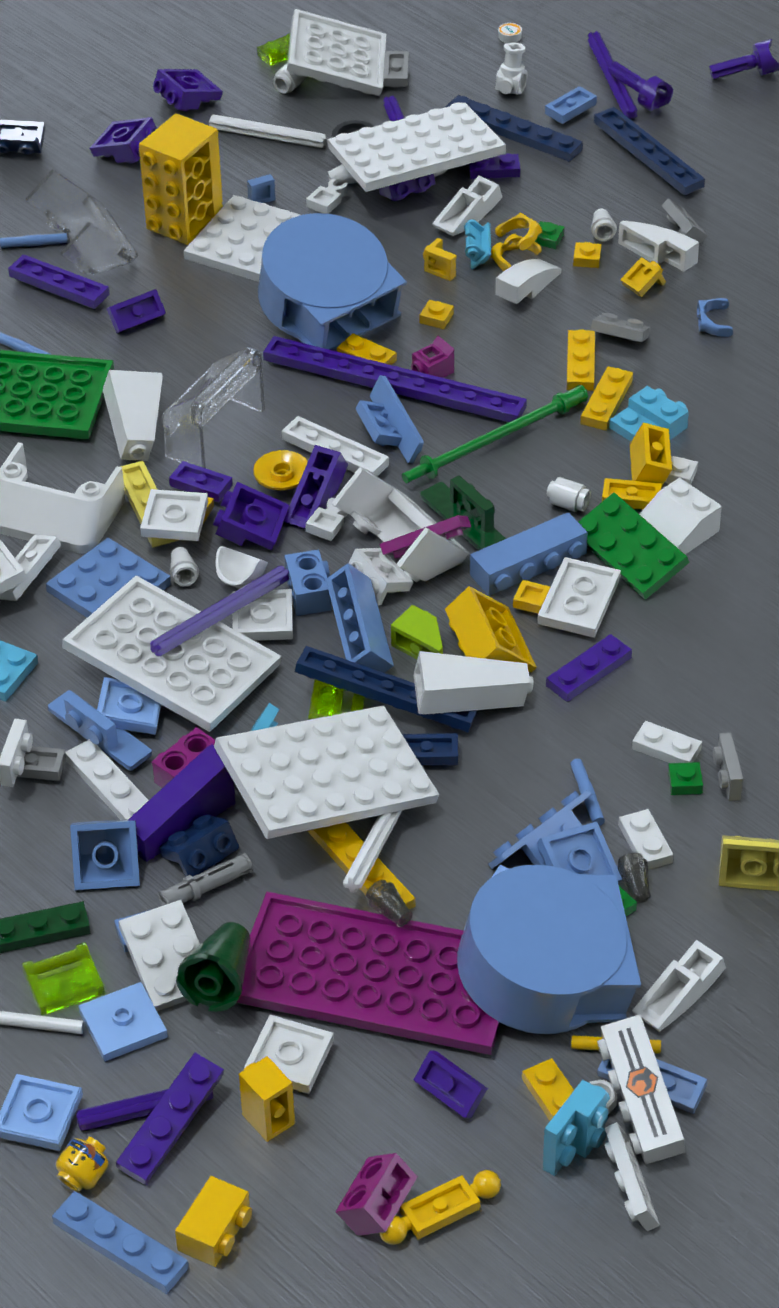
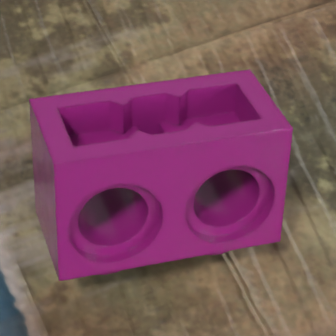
M198 727L187 735L182 736L177 743L165 752L160 753L152 761L154 783L163 788L211 744L214 745L215 739Z
M397 1153L368 1157L335 1212L357 1236L386 1232L418 1176Z

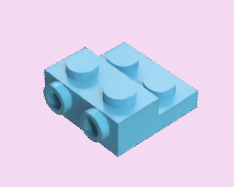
M646 386L629 398L626 409L609 420V428L631 442L644 422L669 429L671 440L687 429L689 411L683 402L677 401L675 403L668 399L662 389L657 388L654 390Z
M582 1080L544 1128V1171L555 1176L563 1165L567 1167L571 1163L575 1153L586 1158L593 1148L598 1149L602 1145L606 1137L604 1126L608 1121L609 1111L606 1108V1103L610 1099L608 1092L604 1088Z

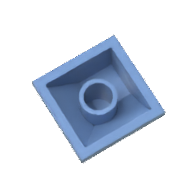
M136 820L78 822L70 825L75 890L140 886Z

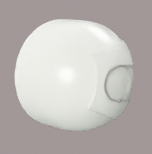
M223 546L218 548L215 560L216 572L221 581L238 589L262 576L268 564L267 561Z

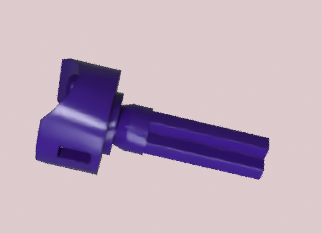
M772 39L754 43L753 54L710 65L711 77L714 80L755 67L761 76L779 71V63L772 57L769 50Z
M616 61L608 68L610 75L639 93L638 104L647 110L652 111L670 103L674 91L673 87L659 77L652 76L646 81Z

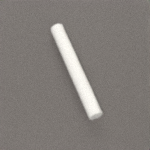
M0 1011V1025L83 1034L85 1022L82 1020Z

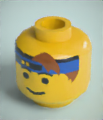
M88 1137L86 1141L79 1138L72 1139L56 1160V1168L59 1171L57 1178L76 1192H80L81 1189L90 1190L94 1188L109 1166L108 1159L103 1154L106 1148L92 1137Z

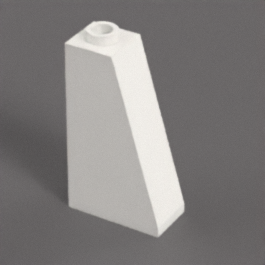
M108 371L103 393L121 460L148 461L155 440L163 378L162 373Z
M420 651L413 674L418 714L524 706L527 694H531L533 690V676H529L527 663Z

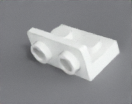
M381 548L354 550L349 564L371 578L378 606L382 605L387 592L410 591L413 585L412 579L396 565L389 555H383Z

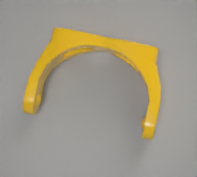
M519 213L497 226L495 234L502 237L513 229L529 228L526 236L517 243L518 249L524 251L542 233V228L535 220L528 218L523 213Z
M514 233L507 237L504 244L499 242L491 248L490 257L502 271L511 267V264L502 258V254L505 251L518 249L517 243L523 238L522 236ZM535 241L527 248L536 255L542 251L541 246Z

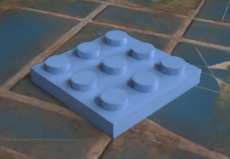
M106 538L46 583V590L88 618L135 576L162 590L171 585V578L165 572L112 539Z

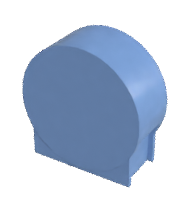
M313 213L293 217L281 223L267 237L262 252L258 298L265 315L280 330L298 338L302 343L334 350L352 333L361 336L401 316L398 307L402 286L406 285L407 281L387 261L386 252L382 244L370 230L342 216Z
M523 865L496 874L477 892L459 943L457 966L464 988L484 1012L509 1027L536 1034L562 1033L579 1028L586 1023L617 1022L627 1018V1010L636 988L641 987V981L616 875H578L572 871L555 866Z

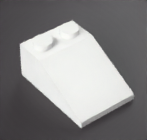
M678 478L661 489L640 515L686 555L719 532L722 506L681 478Z

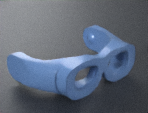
M728 299L698 300L697 318H699V331L720 337L732 336L733 328L731 326L715 324L706 316V313L710 310L727 309L729 307Z

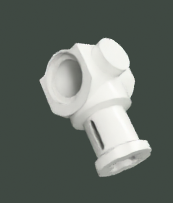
M506 43L503 50L506 52L505 62L501 64L497 72L495 89L500 90L504 94H522L526 87L528 72L522 64V54L525 53L526 49L523 44Z

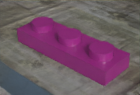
M457 515L426 528L441 537H446L447 540L462 536V530L471 528L468 516ZM425 527L380 543L382 554L393 555L394 559L402 558Z

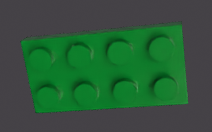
M614 492L578 521L588 532L587 547L607 566L621 570L620 577L645 600L690 563L688 557Z

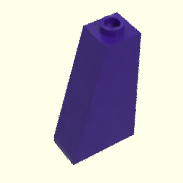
M213 744L204 749L128 819L136 820L138 855L146 862L161 853L159 846L166 843L172 834L188 829L194 825V820L203 815L216 817L236 804L234 781Z

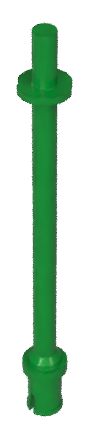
M578 385L576 388L565 393L559 392L553 395L551 403L434 459L429 455H424L420 458L419 466L402 473V479L406 484L424 475L429 479H434L438 475L437 469L555 412L562 415L568 413L570 408L588 400L587 390L584 386Z

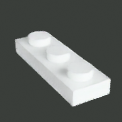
M33 535L15 557L24 569L28 580L20 583L15 589L1 593L0 599L17 601L22 596L23 592L61 547L57 536Z
M618 1122L605 1127L609 1140L605 1143V1148L611 1161L617 1163L619 1170L614 1172L620 1189L623 1192L626 1191L629 1198L624 1204L633 1222L638 1220L646 1231L660 1226L629 1136Z

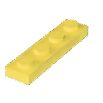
M143 461L120 466L122 467L126 496L140 524L143 520L150 490H158ZM147 537L152 548L178 541V539Z

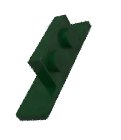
M460 475L450 479V488L444 482H439L420 492V498L444 520L457 515L468 516L471 528L462 530V536L476 549L481 550L506 539L494 528L495 507L493 503L483 497L471 483L465 481Z

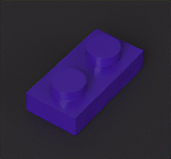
M506 153L468 164L470 179H476L478 176L486 179L520 177L518 154Z
M156 289L107 308L116 333L166 314Z
M182 461L169 477V486L185 492L208 493V497L214 498V501L219 503L226 491L230 490L233 486V481L230 476Z
M437 1051L428 1052L413 1079L464 1118H472L488 1090L487 1087Z

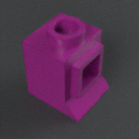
M437 336L432 344L412 353L411 369L444 378L454 373V348L440 336Z

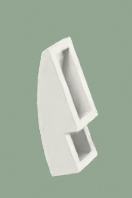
M478 176L468 189L462 187L432 223L433 227L452 236L464 232V225L468 220L480 221L502 199L499 184Z
M621 221L619 223L618 244L650 262L655 261L657 264L665 261L683 272L698 263V241L684 234L656 225L632 221Z
M541 259L519 262L496 277L495 295L515 304H518L525 297L533 299L562 273V268Z
M696 940L678 962L673 960L634 1007L632 1010L633 1014H640L643 1021L660 1032L687 1011L724 972L726 966L723 957Z

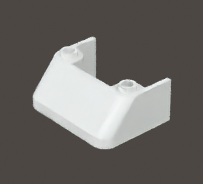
M18 442L0 468V534L27 541L33 535L57 536L61 544L59 549L85 554L99 544L126 502L122 467L116 466L105 484L89 481L79 486L75 493L25 482L28 474L23 443Z
M361 467L358 468L332 502L335 507L355 519L353 525L361 532L367 534L370 531L376 534L383 542L425 527L396 564L415 582H418L420 579L426 582L461 564L470 554L455 539L447 540L446 537H441L426 528L437 522L403 492Z

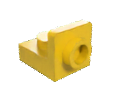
M437 238L424 249V271L451 281L456 277V255L443 250V240Z
M642 257L620 279L625 287L641 298L655 282L661 286L666 283L662 275L663 269L655 261L648 262Z

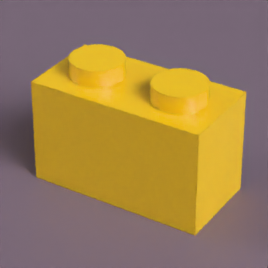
M642 423L630 443L632 481L662 483L663 486L672 471L669 429Z
M268 1056L246 1066L239 1073L242 1115L268 1142L295 1124L293 1083Z
M210 1176L175 1230L177 1251L216 1267L222 1256H227L231 1252L235 1242V1235L240 1227L245 1228L250 1221L252 1208H250L249 1191Z

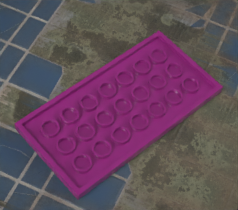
M266 892L250 934V946L242 992L236 1003L488 1055L492 1054L501 1023L489 1016L473 1001L460 979L457 966V952L464 930Z

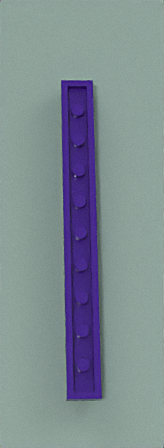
M273 336L263 351V360L372 388L375 386L380 375L386 376L396 394L505 422H511L521 417L527 407V399L277 336Z

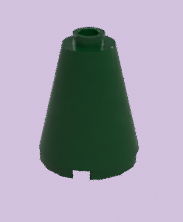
M235 922L222 924L180 963L176 985L181 994L191 1004L198 1007L199 1003L209 1006L208 1011L213 1012L228 1010L236 1004L242 992L250 946V934L245 927Z

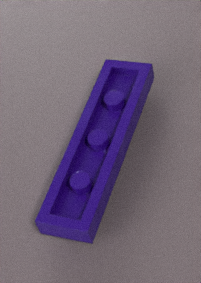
M24 254L8 268L9 277L93 309L110 295L109 286Z
M194 1052L117 1159L116 1168L146 1185L224 1075V1069Z

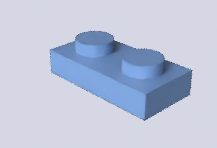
M579 86L545 105V114L563 124L597 104V96Z

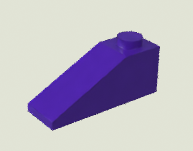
M318 445L314 446L286 513L284 523L306 529V522L317 508L326 509L327 501L333 498L338 491L348 467V463L341 452Z

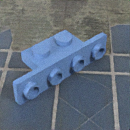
M380 375L370 393L372 402L360 400L356 411L374 443L382 446H398L407 463H414L417 455L422 450L424 441L386 376Z
M66 691L48 704L49 712L87 740L90 739L92 743L98 745L103 752L129 771H132L152 756V750L126 730L116 728L114 722L72 691Z
M586 790L581 795L574 791L561 801L564 806L561 810L557 812L553 807L538 819L542 824L534 829L532 824L516 834L519 841L514 845L507 841L493 852L496 858L488 863L489 867L493 869L520 848H522L533 865H546L537 844L538 840L544 836L583 826L571 810L592 795L590 790Z

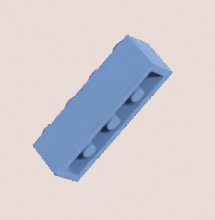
M567 512L470 554V576L488 596L522 582V580H529L536 575L556 568L562 564L564 557L576 559L587 554L588 532Z
M347 563L326 579L346 660L385 673L394 664L371 578Z

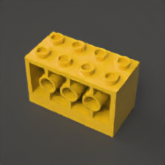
M175 113L139 143L146 229L188 245L223 208L218 129Z

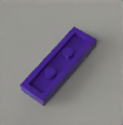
M610 634L546 677V687L568 702L631 659L632 649Z

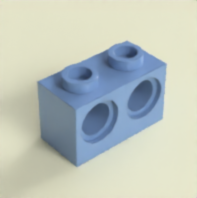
M312 550L284 555L285 569L289 571L287 583L289 589H292V601L296 616L331 611V598L326 579L330 576L327 560L322 561L320 551Z

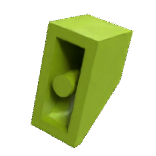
M411 605L391 624V646L416 660L420 651L443 654L437 617L428 611Z

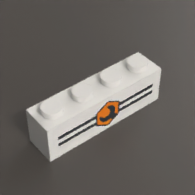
M641 1015L600 1026L602 1039L598 1040L597 1044L603 1061L610 1060L613 1070L607 1072L614 1092L618 1090L621 1092L623 1101L618 1102V1106L624 1123L631 1122L634 1133L629 1134L634 1154L641 1153L646 1165L685 1153L684 1137Z

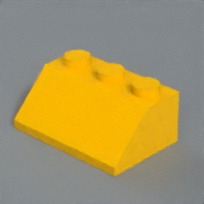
M468 586L445 608L450 620L449 626L456 633L459 640L458 646L465 656L527 663L528 672H533L537 668L508 606Z

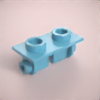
M470 219L464 225L465 235L467 236L465 254L471 259V269L473 270L479 264L485 263L491 256V233L489 222L482 226L476 220Z

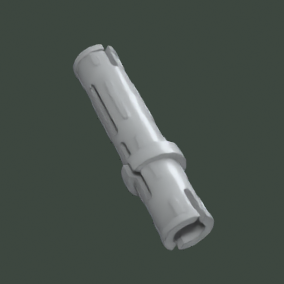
M243 853L199 875L184 877L182 882L158 892L159 901L162 906L181 900L182 903L189 900L194 902L200 899L201 895L205 892L253 872L252 862L248 855Z

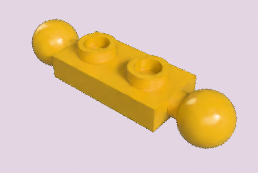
M483 1170L477 1173L473 1183L470 1185L463 1175L403 1203L400 1207L402 1218L395 1215L387 1231L379 1233L385 1243L396 1245L406 1238L409 1230H412L419 1240L480 1210L481 1201L478 1197L483 1199L495 1197L501 1189V1180L491 1170Z

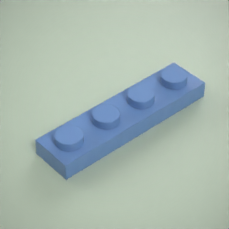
M76 1191L52 1215L54 1225L166 1295L189 1269L187 1259Z

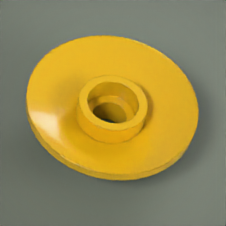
M272 451L264 454L256 461L253 468L254 477L259 484L268 489H293L298 487L308 461L304 456L293 451Z

